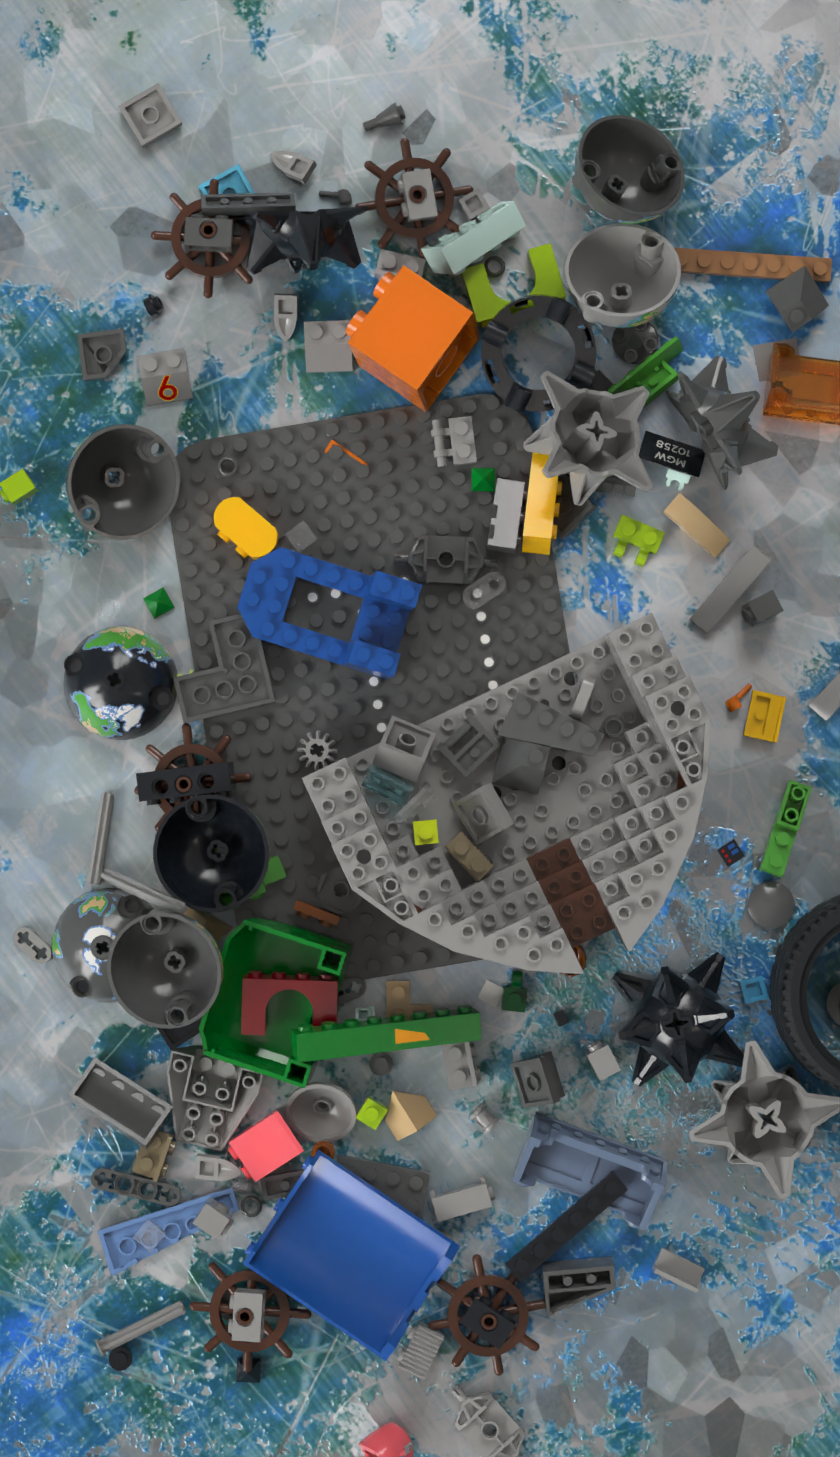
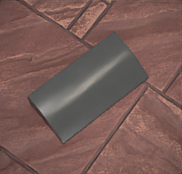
M95 1057L68 1094L70 1102L146 1150L159 1133L173 1109V1106Z

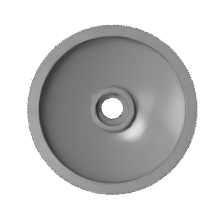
M311 1082L305 1088L298 1087L290 1095L286 1106V1116L290 1126L302 1137L316 1142H332L343 1138L352 1130L356 1121L357 1109L352 1097L339 1086L327 1082Z

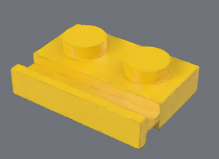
M752 690L743 736L777 743L786 697Z

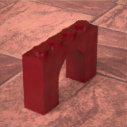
M251 970L248 971V974H244L242 978L241 1035H265L267 1031L268 1001L277 992L287 989L299 991L309 999L313 1008V1026H321V1023L326 1021H333L335 1024H338L339 977L334 976L333 973H320L319 976H310L308 972H296V975H286L284 971L262 974V971Z

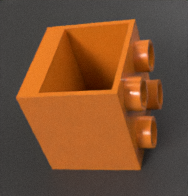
M403 265L396 276L387 272L380 279L373 292V296L378 298V301L368 314L362 310L358 311L349 322L345 334L351 337L347 343L359 367L427 413L481 337L472 311Z

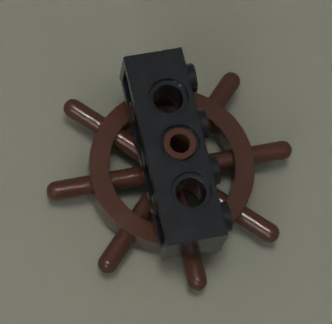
M185 723L182 725L184 745L171 749L165 755L151 744L146 746V752L159 763L155 771L136 773L137 786L134 792L139 796V802L147 801V806L158 804L163 812H165L155 825L156 831H158L165 816L174 807L187 800L189 796L193 798L200 795H214L213 793H215V795L231 798L232 791L236 790V783L252 780V774L249 772L235 774L233 762H226L221 755L232 740L230 735H224L214 749L201 744H193L191 725ZM194 753L206 757L202 765L196 766ZM185 755L186 767L181 768L174 761ZM197 800L194 804V809L198 813L202 812L200 801Z

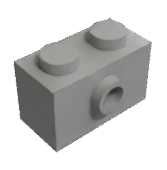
M210 1197L196 1216L193 1224L214 1239H217L219 1235L224 1237L234 1222L231 1220L233 1212L224 1203L217 1202Z

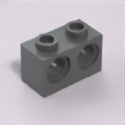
M771 590L744 604L741 614L747 624L751 623L753 627L784 610L774 590Z

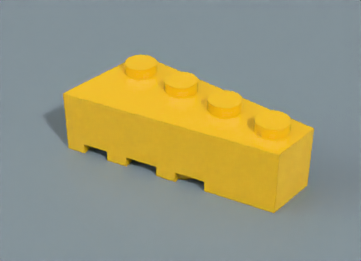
M532 453L522 541V552L550 555L551 539H556L557 525H553L554 517H559L560 503L555 502L556 495L561 496L562 481H558V476L547 478L542 472L550 455Z

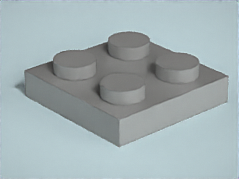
M159 83L118 106L142 148L183 125Z

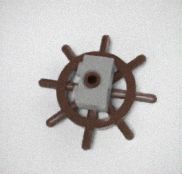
M402 138L400 144L403 160L394 163L386 171L372 161L365 162V169L379 178L375 190V200L357 203L355 207L368 206L367 211L376 210L380 220L388 228L378 241L380 249L386 248L396 234L400 237L416 239L419 257L426 259L421 248L427 245L425 237L434 234L443 226L453 233H458L459 225L449 219L454 206V197L467 195L473 192L474 189L471 185L453 187L449 177L442 170V166L451 155L450 149L444 148L433 163L422 158H412L410 142L407 138ZM405 170V172L400 175L401 179L396 180L395 178H393L394 175ZM434 178L439 182L441 190L433 189L432 181ZM387 185L402 196L385 198ZM444 199L441 212L437 210L435 200ZM401 206L402 209L393 219L387 208ZM407 218L408 222H414V228L404 227L402 223ZM435 219L432 224L426 227L423 226V220Z
M211 1262L208 1268L220 1282L212 1295L211 1302L193 1301L190 1303L192 1311L209 1312L211 1324L216 1333L204 1345V1351L207 1353L211 1352L221 1342H224L233 1349L242 1351V1368L244 1372H250L252 1369L253 1352L267 1349L273 1344L285 1358H291L293 1352L281 1339V1336L287 1329L290 1318L309 1319L312 1315L311 1311L308 1309L291 1308L288 1294L250 1268L236 1271L227 1276L215 1262ZM247 1280V1289L235 1286L236 1283ZM257 1282L263 1283L269 1288L266 1290L256 1289ZM226 1291L231 1294L229 1304L221 1303ZM275 1295L280 1307L265 1306V1303ZM221 1313L233 1314V1319L230 1318L226 1326ZM265 1316L280 1317L275 1330L265 1320Z

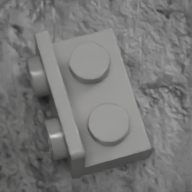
M381 249L374 276L378 278V282L387 272L396 276L404 265L422 277L426 259Z
M462 1042L441 1045L449 1090L472 1086L478 1087L477 1081L481 1080L479 1066L474 1067L472 1058L477 1057L474 1043Z

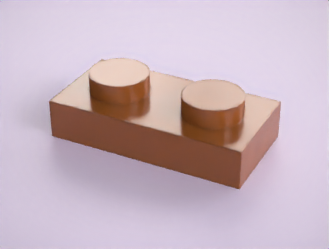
M298 899L293 907L294 910H297L296 915L308 920L311 916L320 919L319 924L332 928V925L337 926L341 918L340 915Z

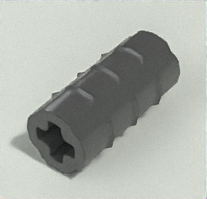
M613 475L607 477L595 491L634 497L636 487Z

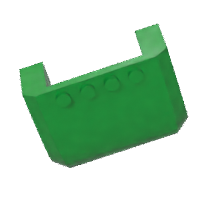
M259 918L244 919L226 938L221 954L223 961L222 986L215 1002L201 1019L199 1033L202 1038L203 1055L305 1088L313 1077L318 1060L298 1063L292 1057L291 1029H296L301 1024H311L313 1027V1008L309 999L296 990L287 989L277 992L268 1001L266 1034L241 1035L242 978L244 974H248V971L251 970L262 971V974L284 971L286 975H296V972H308L310 976H319L320 973H333L334 976L339 977V995L353 945L277 921Z

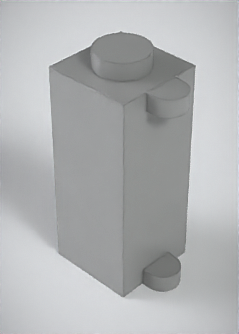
M484 1175L479 1176L481 1181L479 1183L435 1194L434 1189L430 1190L437 1221L440 1222L492 1207L491 1200H494L495 1196L492 1185L487 1186Z

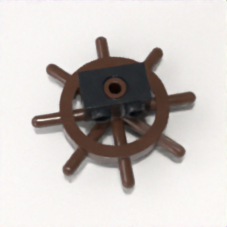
M475 1254L472 1257L475 1276L465 1280L457 1288L442 1278L436 1282L440 1289L452 1297L448 1306V1318L430 1321L428 1328L439 1330L450 1327L454 1339L461 1346L452 1359L454 1367H459L470 1352L478 1356L491 1357L494 1373L497 1376H501L504 1372L501 1354L510 1351L519 1342L532 1351L536 1352L539 1350V1343L524 1333L528 1324V1312L545 1309V1299L526 1302L522 1292L514 1284L517 1278L512 1272H510L507 1278L496 1274H485L482 1258L479 1254ZM487 1285L500 1287L492 1300L489 1298ZM478 1287L479 1296L475 1294L471 1298L466 1295L469 1291ZM508 1293L516 1302L515 1305L498 1308ZM461 1302L467 1307L462 1315L457 1316ZM514 1314H518V1321L516 1327L515 1321L512 1319L514 1317ZM459 1325H464L471 1330L468 1337L463 1333ZM480 1336L488 1341L489 1345L479 1344L476 1341Z

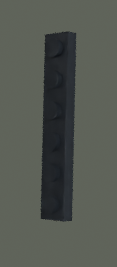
M611 1171L504 1264L517 1280L522 1282L628 1189L616 1174Z

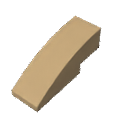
M681 493L663 511L668 518L680 527V530L714 558L730 542V539Z

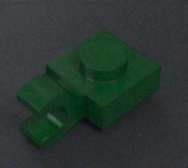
M512 970L511 986H504L501 1010L525 1013L528 989L521 988L522 971Z

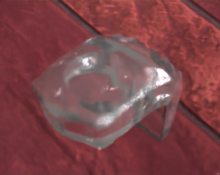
M239 1159L237 1167L240 1169L244 1165ZM243 1172L232 1179L231 1186L234 1191L244 1194L253 1191V1178L248 1180Z

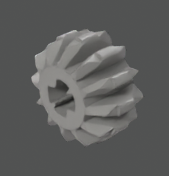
M317 730L316 739L309 732L307 733V737L310 739L309 742L305 739L300 740L302 744L306 745V748L300 747L297 751L306 753L299 758L300 761L309 758V761L306 763L307 768L315 762L314 769L318 771L319 762H322L323 767L328 766L325 762L326 759L334 763L335 759L329 756V753L336 754L338 750L329 748L336 744L335 740L326 743L330 736L328 733L324 735L323 739H320L321 732ZM316 744L324 748V751H321L323 755L320 757L311 753V750H314L312 747Z

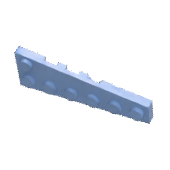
M233 1186L99 1229L97 1232L111 1276L200 1231L201 1229L194 1225L193 1222L210 1197L217 1202L224 1203L230 1208L231 1212L238 1211L240 1207Z

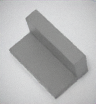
M661 1247L652 1266L655 1274L695 1293L699 1290L697 1285L705 1270L703 1266Z

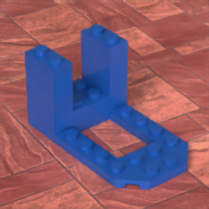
M280 547L251 562L237 609L254 638L380 678L389 679L395 675L401 655L397 653L409 612L416 607L422 585L377 570L370 576ZM296 577L363 598L349 642L283 622Z

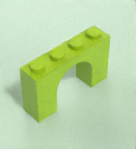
M551 243L528 249L527 256L535 280V286L529 295L545 294L566 300L567 295ZM484 263L467 267L461 273V277L477 327L482 326L486 328L489 321L493 319L498 311L511 301L501 299L494 293L490 286ZM528 300V305L518 309L513 306L510 308L511 314L528 307H534V303L532 300Z

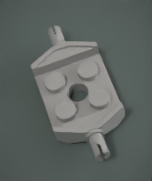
M459 1385L455 1386L451 1393L460 1401L461 1406L454 1420V1425L482 1457H521L518 1450L523 1442L525 1430L519 1427L494 1399L491 1392L488 1390L467 1396ZM486 1424H493L497 1428L494 1435L488 1436L484 1434L483 1428Z

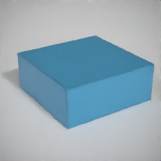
M762 975L739 981L745 1004L768 998Z

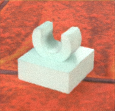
M667 468L666 486L669 487L672 480L679 481L678 490H682L684 483L688 484L691 475Z

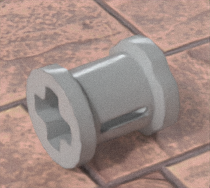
M482 1102L468 1118L478 1123L483 1128V1132L487 1134L496 1125L499 1118L497 1116L494 1117L484 1108L485 1104Z

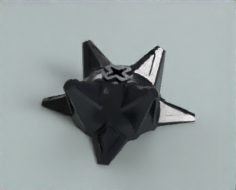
M368 206L318 209L317 211L253 212L250 213L251 216L235 218L237 223L253 228L246 269L255 275L261 272L263 268L282 259L286 260L291 272L299 273L304 263L310 270H316L321 257L346 264L347 267L355 269L361 263V258L349 220L366 212Z
M716 952L689 973L678 972L668 966L661 967L658 977L653 980L619 972L614 974L611 979L612 983L632 1009V1017L618 1032L619 1039L640 1045L632 1078L633 1083L642 1086L669 1065L674 1068L685 1083L692 1082L698 1064L703 1059L742 1067L744 1054L725 1030V1025L735 1017L734 1010L724 1003L717 993L725 961L723 955ZM674 1018H678L679 1021H682L680 1025H677L675 1022H672L674 1021Z

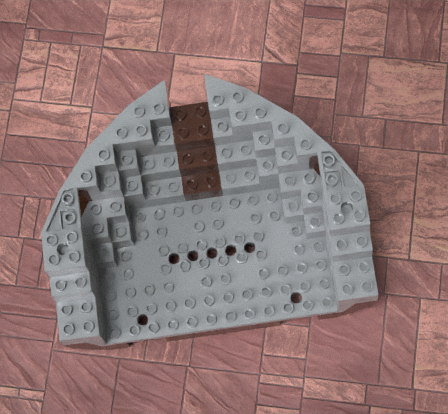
M650 613L608 633L599 640L417 725L436 733L417 782L372 765L380 743L349 758L345 757L302 778L351 889L394 921L457 953L527 971L583 974L584 972L572 948L614 929L626 950L631 951L662 908L695 836L708 777L711 719L690 675L686 677L677 656H672L653 614ZM568 672H573L577 675V683L573 686L567 685L564 681V676ZM585 675L596 679L580 722L603 733V721L612 715L619 716L625 722L626 729L624 734L618 739H609L604 735L593 757L550 747L539 794L521 790L516 791L508 787L492 784L503 738L497 736L518 692L569 716ZM471 714L493 736L500 746L465 778L436 747L451 737ZM473 728L450 751L456 755L478 732ZM557 756L562 757L565 760V767L562 770L554 769L552 766L553 758ZM491 783L493 787H498L501 790L500 800L514 824L475 845L452 804L483 785ZM437 819L439 843L415 845L413 821ZM459 832H463V835H466L467 839L473 842V846H477V849H480V853H483V856H486L487 860L493 863V868L478 882L444 847Z

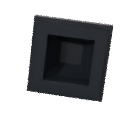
M237 1358L236 1382L260 1383L261 1359L252 1358L251 1371L244 1372L242 1368L243 1358Z

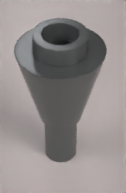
M393 103L378 114L376 118L364 122L363 126L367 132L379 126L402 125L406 115L401 105L397 106L396 103Z

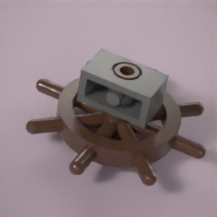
M211 179L209 194H218L219 182L217 179ZM171 193L169 199L180 210L173 223L172 231H153L151 233L153 240L171 241L173 251L178 259V262L165 273V278L172 280L185 268L190 273L204 278L203 295L205 298H211L213 295V279L225 277L234 271L246 284H251L253 278L242 266L249 253L250 229L248 225H241L235 221V218L244 217V215H229V217L217 215L205 218V215L197 214L202 211L201 199L187 205L177 193ZM235 223L239 226L241 235H234ZM181 242H184L186 250H190L187 254H185ZM233 244L240 245L238 251L233 256L231 254L233 253ZM206 251L205 266L193 262L202 252ZM215 252H218L226 261L225 264L214 267Z

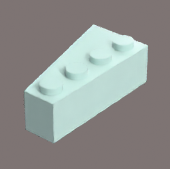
M502 201L478 215L477 222L472 220L459 226L458 233L445 234L438 238L440 243L434 247L426 245L421 248L432 272L453 274L454 276L459 275L466 270L465 267L470 263L474 264L484 258V254L488 251L500 248L504 240L518 236L520 234L519 230L526 225L515 202Z

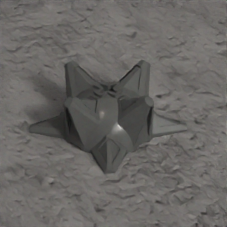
M716 356L692 381L682 371L677 372L681 390L679 393L666 391V394L687 423L689 429L699 436L702 441V450L706 454L720 485L726 490L728 487V471L732 470L741 475L742 466L777 456L778 445L773 441H768L752 429V425L748 423L750 422L749 416L760 399L758 391L731 394L726 376V359Z

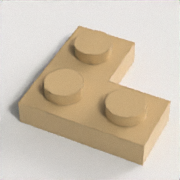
M410 980L386 981V1018L390 1017V1014L403 1013L405 1016L413 1015V1012L418 1010H424L427 1013L433 1012V1004H410Z

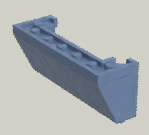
M536 1112L518 1158L512 1181L522 1187L534 1186L537 1181L581 1198L607 1174L613 1171L628 1190L607 1208L623 1213L624 1219L630 1227L645 1231L665 1187L668 1161Z

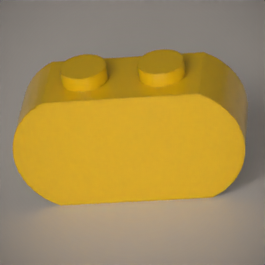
M227 498L216 507L214 524L219 530L217 535L226 543L231 540L237 545L235 550L244 558L249 556L257 560L276 550L278 545L276 528L241 498Z

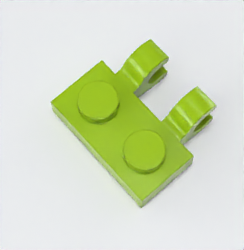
M622 514L613 534V537L618 539V543L612 555L621 558L627 544H630L640 549L634 564L643 567L649 553L656 555L665 532Z

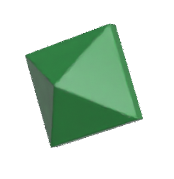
M472 468L471 492H495V468Z
M164 587L143 598L154 619L175 608Z

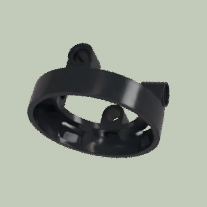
M533 294L511 301L489 321L481 338L483 341L481 350L482 366L489 384L505 400V406L520 413H524L525 410L536 412L554 410L551 401L547 404L543 402L550 400L546 389L534 390L523 387L511 378L505 368L503 345L509 332L520 322L535 317L548 318L561 324L569 332L575 346V360L570 373L564 381L578 389H589L597 371L595 370L596 343L590 324L574 305L555 296ZM528 300L533 301L534 307H528L511 314V307L515 306L518 309L528 305ZM583 324L586 327L583 329L586 341L591 342V347L587 349L585 348V342L582 333L578 328V326H581ZM492 359L494 370L497 374V377L500 380L498 382H496L493 378L495 374L492 369V365L488 364L487 360Z

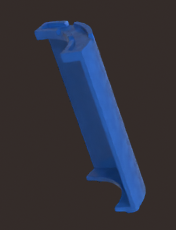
M318 1150L314 1157L309 1155L303 1163L302 1168L305 1170L285 1200L280 1198L273 1208L276 1213L256 1243L252 1241L244 1252L248 1256L243 1264L386 1361L397 1347L414 1313L418 1312L429 1295L428 1292L433 1284L440 1279L453 1261L460 1245Z

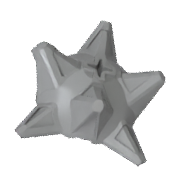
M548 370L544 372L540 377L554 408V413L551 418L524 442V449L527 452L550 455L542 470L543 474L547 478H552L569 473L573 503L580 506L585 503L607 477L613 475L648 492L653 487V484L638 455L640 445L637 419L650 392L644 386L614 395L607 391L589 390L587 388L578 389Z
M756 1040L745 1043L740 1080H713L711 1087L721 1104V1110L689 1131L690 1139L694 1142L728 1146V1162L731 1164H751L760 1167L780 1199L790 1197L794 1160L811 1144L815 1127L840 1112V1097L806 1092L801 1086L793 1065L786 1064L775 1072ZM758 1113L767 1115L768 1118L771 1119V1121L761 1118V1116L758 1115Z

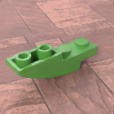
M792 780L788 781L764 848L765 852L759 870L781 878L783 877L812 787Z

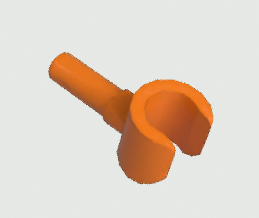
M750 683L726 701V706L730 712L742 707L739 699L752 688Z

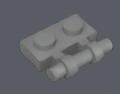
M471 416L449 418V428H442L440 419L432 421L433 430H431V436L435 442L433 453L434 458L437 459L438 467L447 466V457H453L454 466L477 463ZM450 436L452 449H445L443 437Z

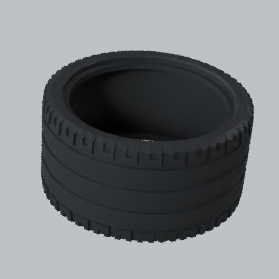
M839 895L814 907L809 913L807 912L796 922L797 924L789 930L775 956V964L772 966L770 975L769 996L776 1028L789 1052L807 1071L840 1091V1061L819 1040L810 1021L807 1007L808 979L814 962L825 945L840 933Z

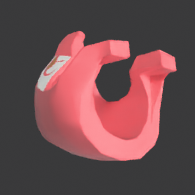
M393 1422L379 1427L358 1444L365 1457H413L414 1455L411 1438L402 1427Z

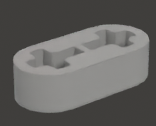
M585 675L569 717L580 722L596 679Z
M22 927L13 934L15 945L34 962L43 964L51 960L53 956L52 947L31 928ZM20 932L23 934L28 932L30 934L28 939L33 944L30 945L27 942L20 943ZM35 945L39 949H47L45 952L47 955L46 959L44 957L37 958L38 951L33 948Z

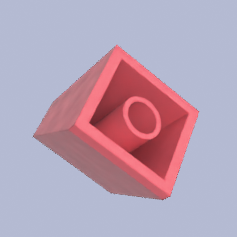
M273 1110L228 1141L231 1145L228 1151L234 1160L238 1158L241 1160L244 1166L240 1169L248 1180L253 1178L255 1182L304 1151L277 1110Z

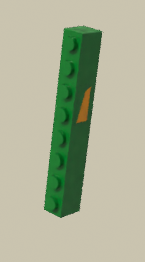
M461 1005L455 1010L437 1008L435 1009L436 1012L430 1013L418 1010L414 1011L413 1015L404 1016L403 1013H393L388 1018L369 1016L367 1020L363 1021L351 1018L344 1020V1023L335 1024L333 1021L322 1022L321 1026L313 1027L311 1024L298 1025V1028L291 1029L292 1057L300 1063L481 1040L480 1012L471 1005Z

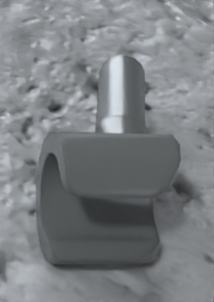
M341 189L338 192L319 191V196L339 198L340 205L352 203L351 194L346 189Z

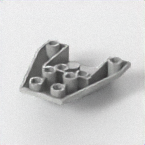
M201 1045L173 1048L168 1063L167 1078L171 1106H173L172 1116L176 1141L222 1151L258 1096L263 1074L203 1055V1046Z

